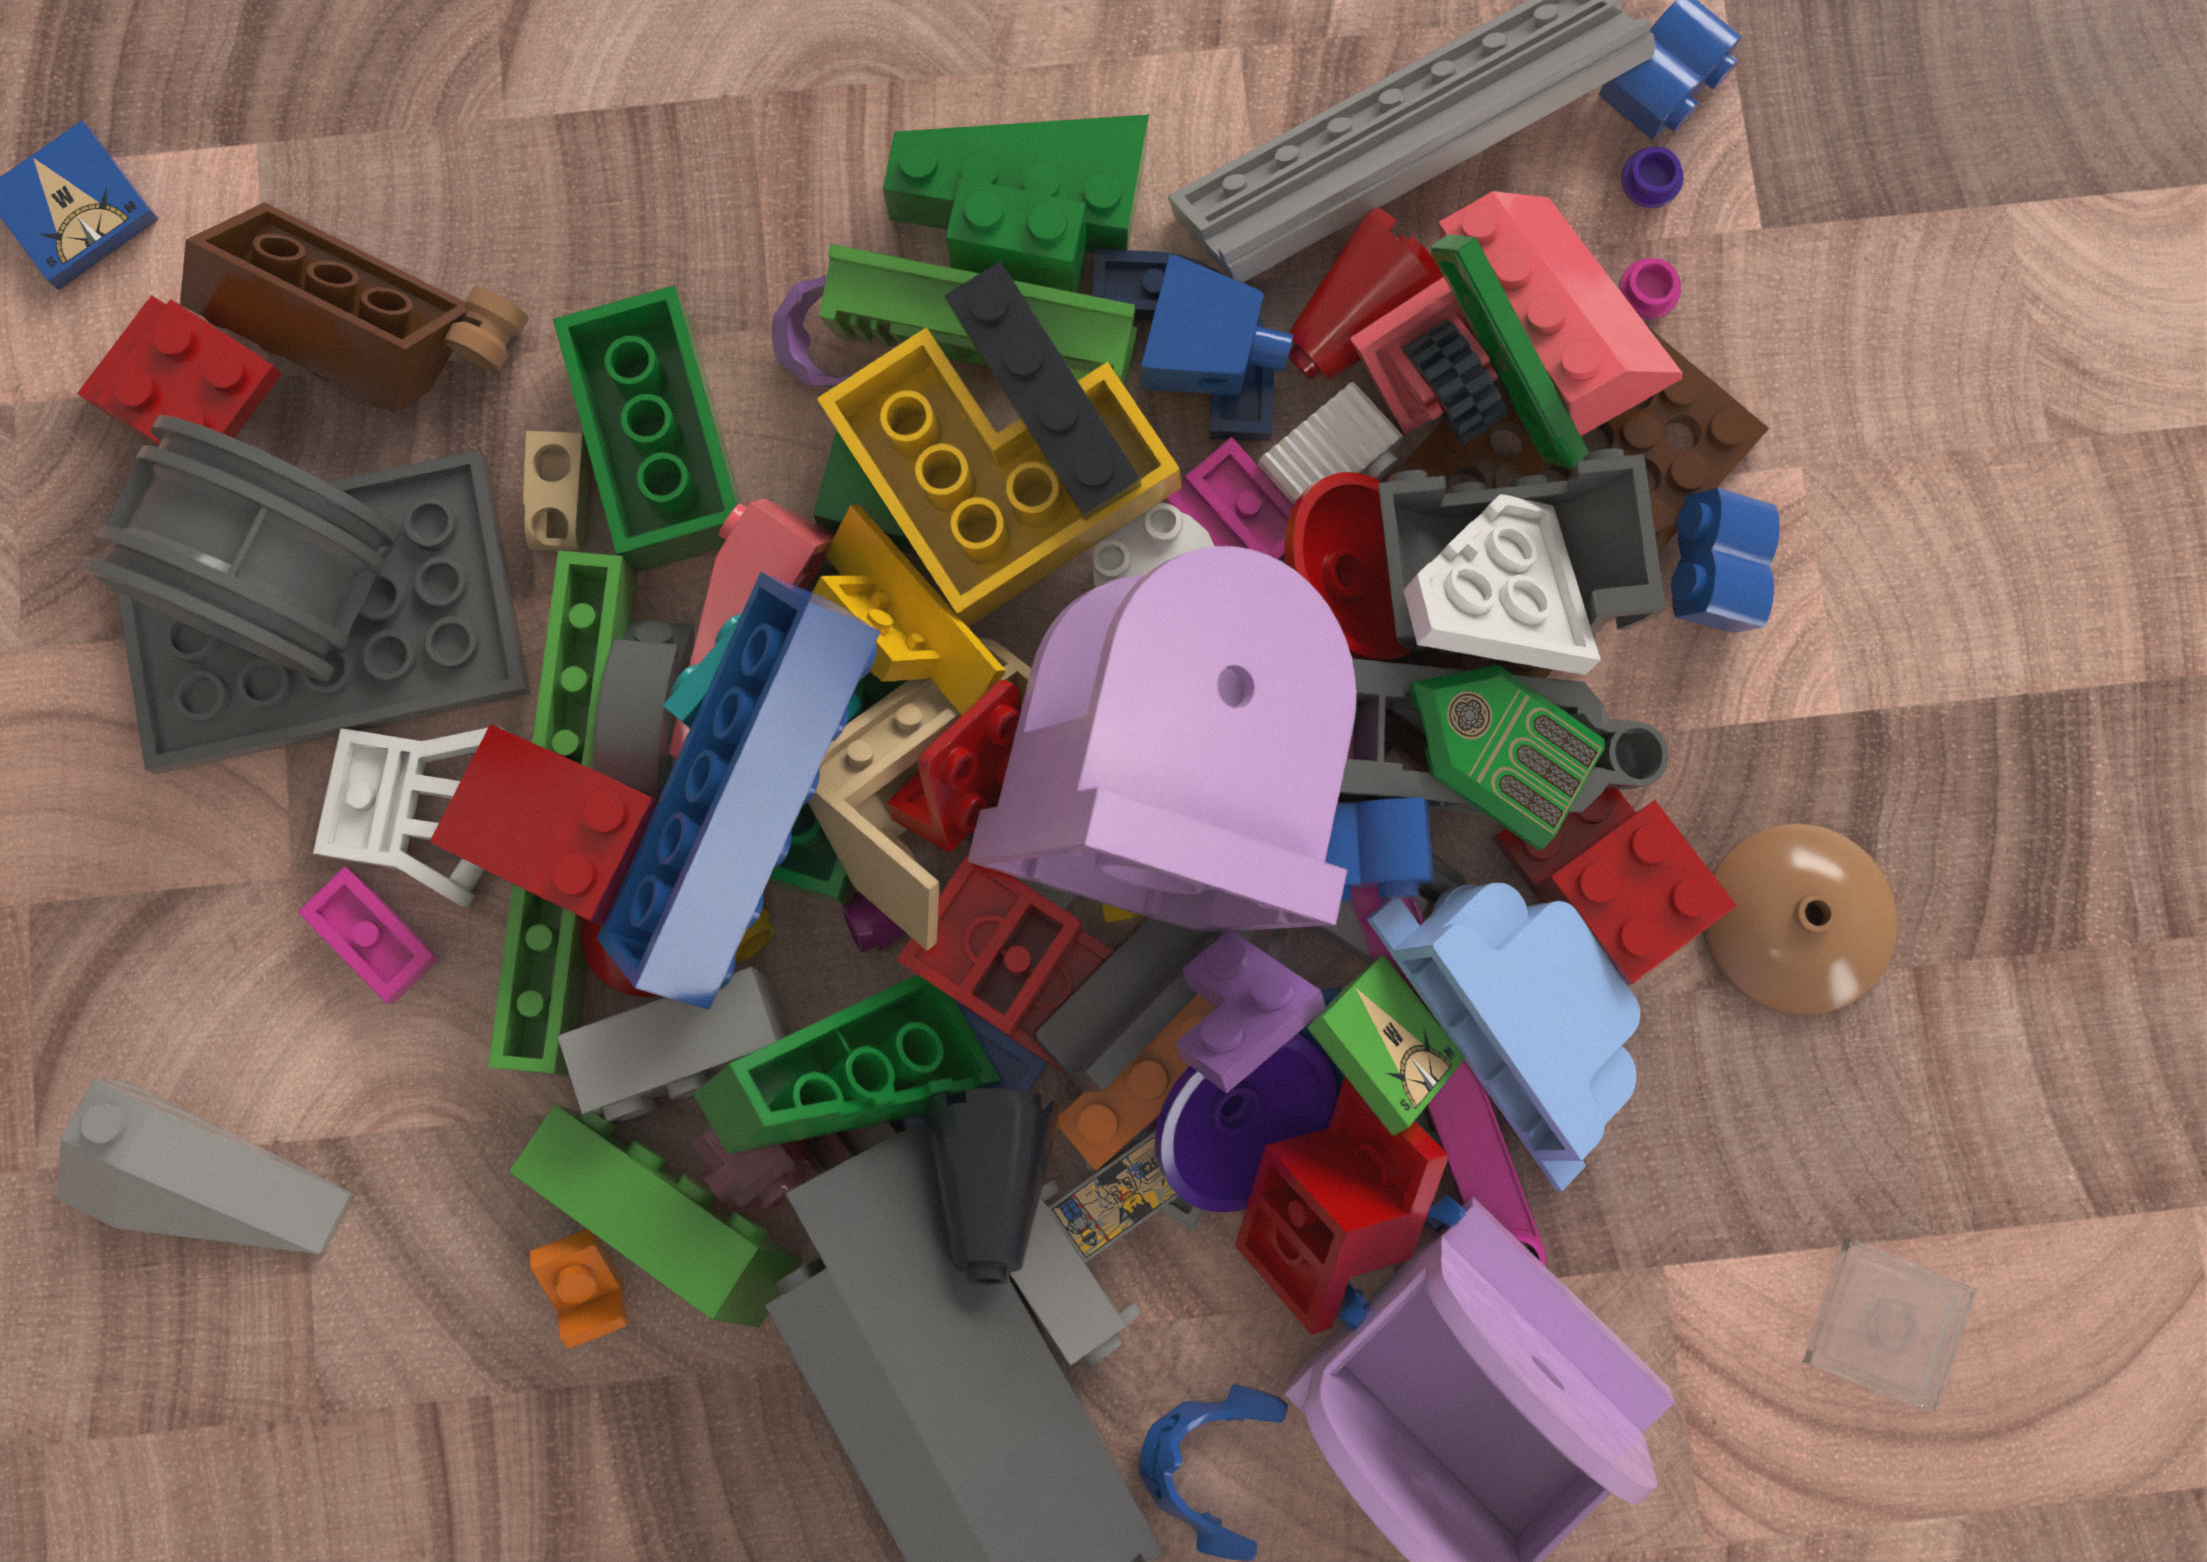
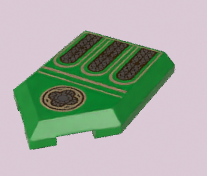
M1500 665L1409 683L1415 710H1420L1428 748L1425 749L1431 777L1535 849L1542 850L1555 837L1605 749V739Z

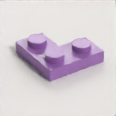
M1228 930L1182 968L1187 986L1217 1008L1176 1041L1180 1057L1185 1063L1227 1094L1326 1009L1322 992L1234 931Z

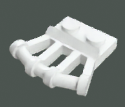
M341 728L313 854L390 869H400L456 904L468 909L477 896L471 891L484 873V869L461 859L451 876L447 878L407 854L410 837L430 840L439 824L414 819L419 794L452 799L460 781L424 776L426 762L475 753L488 728L426 741Z

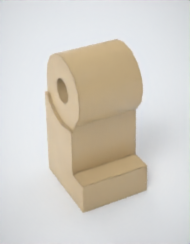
M526 431L523 505H525V539L530 550L582 552L586 546L589 530L588 501L590 475L593 467L584 433Z

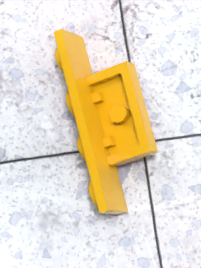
M850 505L825 554L826 558L842 576H821L812 593L832 601L881 631L876 641L877 652L875 661L870 669L873 675L882 682L931 679L958 712L963 715L989 689L1001 680L1006 670L860 505Z

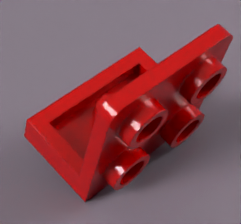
M1005 679L999 680L922 753L918 762L919 772L886 802L891 820L948 853L969 834L975 832L980 810L998 806L1022 709L1016 685Z

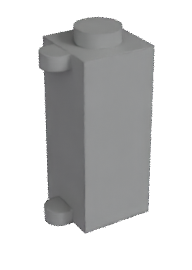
M1052 1179L1042 1186L1023 1268L1010 1274L1070 1366L1082 1357H1084L1089 1366H1092L1122 1344L1117 1333L1141 1315L1142 1311L1135 1301L1118 1311L1088 1264L1084 1263L1046 1203L1048 1198L1060 1191V1188Z

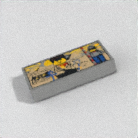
M1156 1130L1048 1206L1084 1263L1179 1197L1160 1172L1155 1153Z

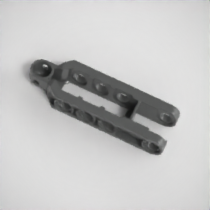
M1352 659L1356 683L1354 759L1346 760L1338 802L1359 803L1385 799L1424 798L1429 803V810L1485 814L1431 777L1429 772L1403 770V763L1384 762L1385 709L1420 712V710H1415L1409 683L1470 670ZM1514 675L1605 739V749L1568 813L1583 812L1604 789H1635L1650 785L1660 779L1667 768L1669 755L1665 740L1661 733L1653 726L1639 721L1609 719L1602 702L1585 682Z

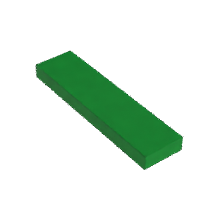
M1447 234L1430 246L1432 250L1430 253L1480 346L1488 355L1492 368L1496 372L1504 391L1541 460L1573 470L1577 461H1584V456L1589 454V451L1476 237Z

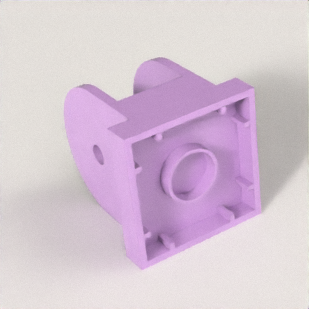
M1214 546L1190 551L1161 563L1146 575L1130 576L1110 581L1087 591L1075 599L1052 622L1038 647L1031 668L998 807L980 810L967 862L1197 933L1336 925L1347 870L1325 863L1354 726L1356 683L1352 657L1347 641L1336 617L1325 600L1305 578L1283 562L1267 554L1235 546Z
M1472 1195L1461 1206L1464 1208L1466 1215L1455 1226L1443 1227L1439 1232H1435L1413 1254L1412 1259L1407 1260L1367 1300L1370 1306L1366 1309L1368 1315L1362 1324L1354 1331H1349L1342 1325L1288 1379L1284 1394L1306 1415L1309 1428L1321 1452L1351 1496L1380 1531L1410 1562H1542L1611 1493L1631 1504H1640L1657 1488V1478L1643 1433L1675 1401L1670 1387Z

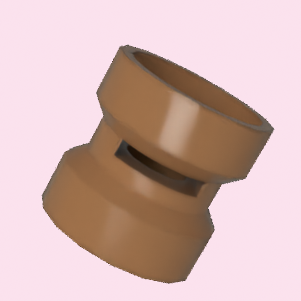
M474 286L464 303L466 314L463 320L452 324L443 342L452 351L485 370L499 373L508 357L506 346L509 340L520 336L529 317L519 307L504 297L488 289Z

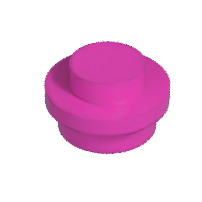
M1646 258L1632 263L1625 270L1619 281L1618 289L1641 319L1653 320L1664 317L1673 310L1681 295V282L1675 268L1670 263L1659 258Z

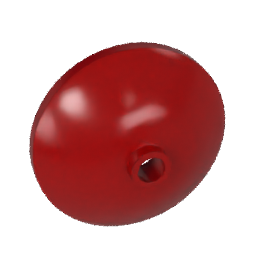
M1335 473L1310 485L1295 502L1289 515L1285 532V563L1305 578L1330 607L1342 629L1353 659L1380 662L1394 660L1413 650L1402 647L1396 639L1378 483L1383 482L1362 473Z

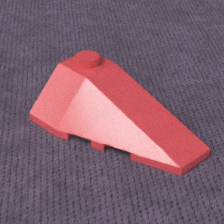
M765 498L751 501L747 507L741 503L738 504L729 514L719 531V536L726 541L715 558L689 667L694 664L698 665L716 645V635L725 622L734 615L742 614L761 571L807 590L827 559L825 554L835 533ZM678 718L676 719L668 752L676 759L690 730Z

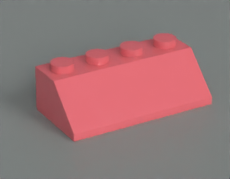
M1492 191L1438 222L1440 239L1447 234L1477 238L1580 436L1682 379V371L1549 197Z

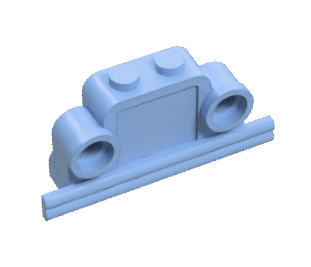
M1491 883L1480 886L1471 884L1461 885L1444 891L1437 899L1432 915L1419 926L1401 899H1385L1377 909L1367 916V921L1443 1030L1464 1055L1466 1063L1556 1191H1563L1586 1167L1583 1159L1602 1139L1605 1124L1630 1099L1636 1085L1635 1064L1631 1055L1622 1045L1633 1035L1640 1022V1007L1636 997L1579 913L1566 902L1556 901L1526 906L1519 892L1505 883Z

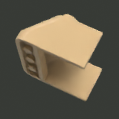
M978 638L1006 670L1001 680L1005 679L1018 687L1022 706L1031 668L1001 644L993 640ZM914 679L906 681L845 725L841 735L831 742L819 767L820 778L817 789L808 803L853 886L928 951L937 943L939 881L915 862L912 851L897 838L908 829L891 820L886 802L919 772L918 762L922 753L962 715L931 679Z

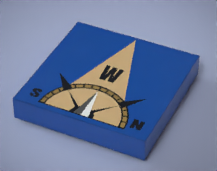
M83 121L77 123L0 177V218L47 281L56 289H60L159 220L94 132Z

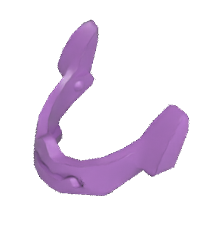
M827 275L819 278L802 281L792 287L773 316L772 343L779 363L805 385L833 388L853 374L849 373L846 376L838 377L815 366L806 352L810 345V336L803 326L808 309L823 296Z

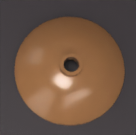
M1787 824L1771 827L1755 833L1733 847L1713 872L1714 877L1737 907L1704 931L1707 946L1714 962L1727 981L1754 1003L1776 1012L1791 1015H1814L1834 1011L1856 1001L1868 992L1888 966L1897 936V912L1893 894L1888 881L1875 861L1861 847L1845 836L1823 827L1808 824ZM1809 903L1817 905L1822 911L1823 919L1819 926L1811 924L1805 916V909Z

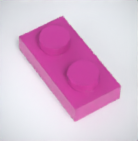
M344 866L298 911L303 919L386 1003L394 1004L440 959L352 868Z

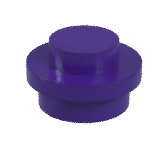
M1649 147L1637 151L1627 160L1621 174L1622 188L1627 197L1635 204L1645 208H1660L1671 203L1680 192L1684 180L1679 159L1673 152L1663 147Z

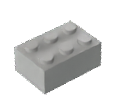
M750 967L732 974L729 983L723 989L718 990L710 1010L665 997L558 1035L557 1037L582 1114L604 1115L606 1122L619 1120L620 1123H625L658 1111L656 1099L668 1095L670 1099L682 1097L683 1101L696 1098L693 1093L728 1064L790 1034L771 977Z

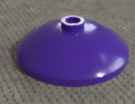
M1296 1034L1227 1094L1189 1066L1170 1090L1157 1122L1155 1153L1160 1172L1165 1181L1184 1201L1199 1209L1211 1212L1245 1210L1267 1144L1329 1128L1337 1103L1336 1080L1329 1062L1314 1045Z

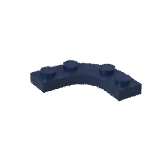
M1094 249L1092 296L1134 304L1136 308L1134 318L1153 319L1169 254L1181 257L1217 273L1220 272L1200 261L1173 253ZM1259 316L1257 326L1266 328L1261 316ZM1248 363L1241 394H1210L1209 439H1230L1232 437L1234 440H1271L1274 369Z

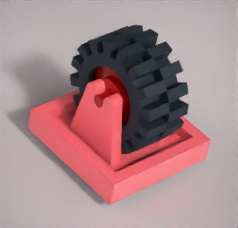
M1444 277L1350 338L1394 422L1404 435H1407L1428 420H1435L1440 416L1442 420L1444 419L1448 429L1455 435L1457 440L1465 445L1508 417L1506 405L1501 400L1502 396L1492 383L1498 379V376Z

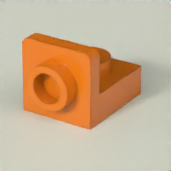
M586 1229L530 1251L531 1271L558 1313L559 1338L565 1348L569 1349L602 1337L627 1325L624 1280L598 1236Z

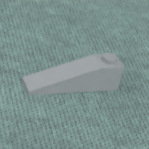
M94 1078L60 1139L58 1200L117 1229L323 1254L354 1196V1193L129 1081Z

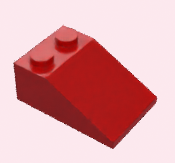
M490 724L429 842L585 919L603 925L658 801L591 768Z

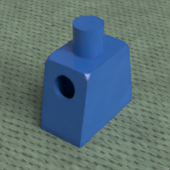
M1169 254L1141 365L1140 388L1219 395L1241 394L1248 363L1285 371L1293 334L1257 326L1264 297L1260 290L1181 257Z

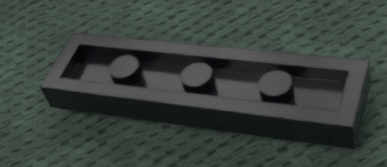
M1001 261L944 295L948 306L1085 521L1142 486L1140 477Z

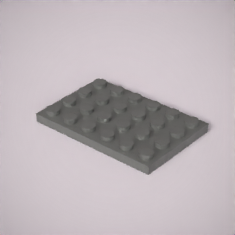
M475 450L327 482L384 516L400 531V536L394 547L379 546L377 553L385 559L386 564L381 575L375 577L347 635L349 640L344 651L338 652L329 649L323 660L334 668L329 681H322L244 651L118 592L145 770L154 774H160L339 735L341 728L359 731L530 694L487 457L483 452Z

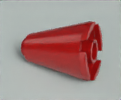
M1373 207L1363 217L1288 332L1293 334L1292 347L1289 350L1288 358L1309 380H1312L1319 373L1328 381L1360 362L1361 358L1350 338L1443 278L1432 255L1413 235L1407 239L1400 234L1395 237L1389 231L1398 221L1379 207Z

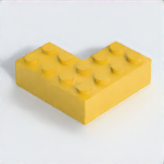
M926 327L816 399L959 618L969 627L1182 488L1180 468L1110 364L1106 362L1078 380V382L1140 477L1142 486L1085 521L1022 420L1018 419L996 433Z

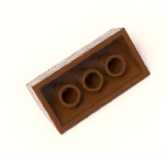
M265 202L186 239L180 297L181 306L205 317L209 323L217 327L228 329L258 344L264 351L280 355L312 371L318 378L334 382L366 398L370 404L378 408L387 409L393 413L403 409L431 390L453 352L446 346L443 340L452 324L461 322L466 314L464 301Z

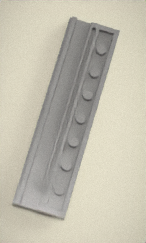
M1527 0L1169 195L1168 199L1173 215L1228 272L1230 278L1243 283L1360 219L1373 207L1380 208L1651 59L1655 54L1654 34L1650 32V22L1644 17L1635 21L1622 12L1620 0Z

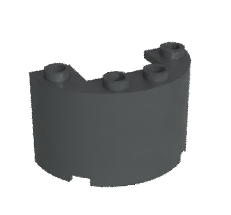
M1602 449L1585 455L1584 461H1577L1568 481L1549 482L1548 476L1532 475L1518 478L1511 482V487L1486 489L1484 483L1468 482L1454 485L1447 489V494H1444L1446 490L1445 476L1427 478V473L1421 470L1395 473L1388 477V482L1378 483L1396 639L1398 644L1404 648L1417 652L1426 650V646L1417 645L1403 590L1429 562H1432L1500 494L1554 506L1594 638H1596V633L1608 621L1616 619L1617 629L1625 630L1654 618L1666 609L1644 454L1624 456V452L1621 449ZM1439 649L1440 654H1446V655H1471V654H1465V653H1460V652H1454V651Z

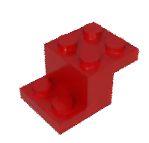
M151 295L77 394L158 447L160 441L150 431L158 415L180 418L235 438L282 373L273 364L172 299L165 304Z
M1604 789L1583 812L1568 813L1555 837L1542 850L1535 849L1506 828L1492 838L1541 904L1563 901L1576 909L1627 985L1634 984L1737 907L1656 800L1635 811L1620 790Z
M969 851L939 895L937 943L926 951L911 937L896 960L952 997L959 1005L1066 1075L1034 1040L1033 1031L1089 976L1113 949L1082 930L1081 920L1012 875L967 862Z
M1345 1077L1328 1129L1265 1146L1235 1247L1311 1335L1333 1328L1350 1278L1412 1259L1449 1155L1415 1121L1408 1128L1393 1136Z

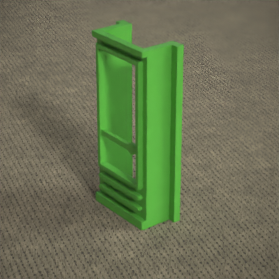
M830 244L828 254L830 262L819 317L839 339L854 341L856 332L863 342L871 343L872 336H876L883 346L891 347L892 340H896L900 345L927 327L947 359L987 367L948 306L944 296L979 273ZM1014 281L1077 381L1108 362L1126 388L1138 336V328L1132 327L1136 310L1134 304Z

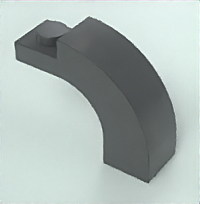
M630 620L624 639L613 640L603 675L595 726L593 770L640 791L657 801L672 771V755L668 752L673 734L674 715L663 705L672 695L671 688L675 680L687 669L695 645L693 625L672 624L660 620Z

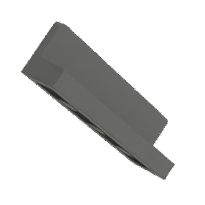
M1146 917L1033 1031L1034 1040L1082 1092L1104 1091L1197 995L1195 991L1187 986L1182 968L1227 931L1197 933ZM1259 929L1234 932L1249 941Z

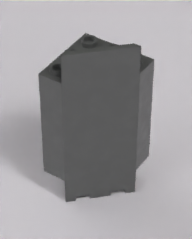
M920 1122L785 1193L821 1258L804 1265L776 1282L775 1284L781 1296L766 1304L765 1307L906 1562H1153L1164 1552L1122 1478V1468L1011 1274L1009 1273L1008 1283L978 1285L967 1282V1272L954 1268L929 1140Z

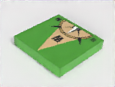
M1384 954L1369 962L1307 1027L1393 1136L1408 1128L1466 1059Z

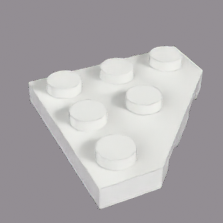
M1500 494L1432 562H1429L1403 590L1417 645L1586 675L1601 660L1553 505Z

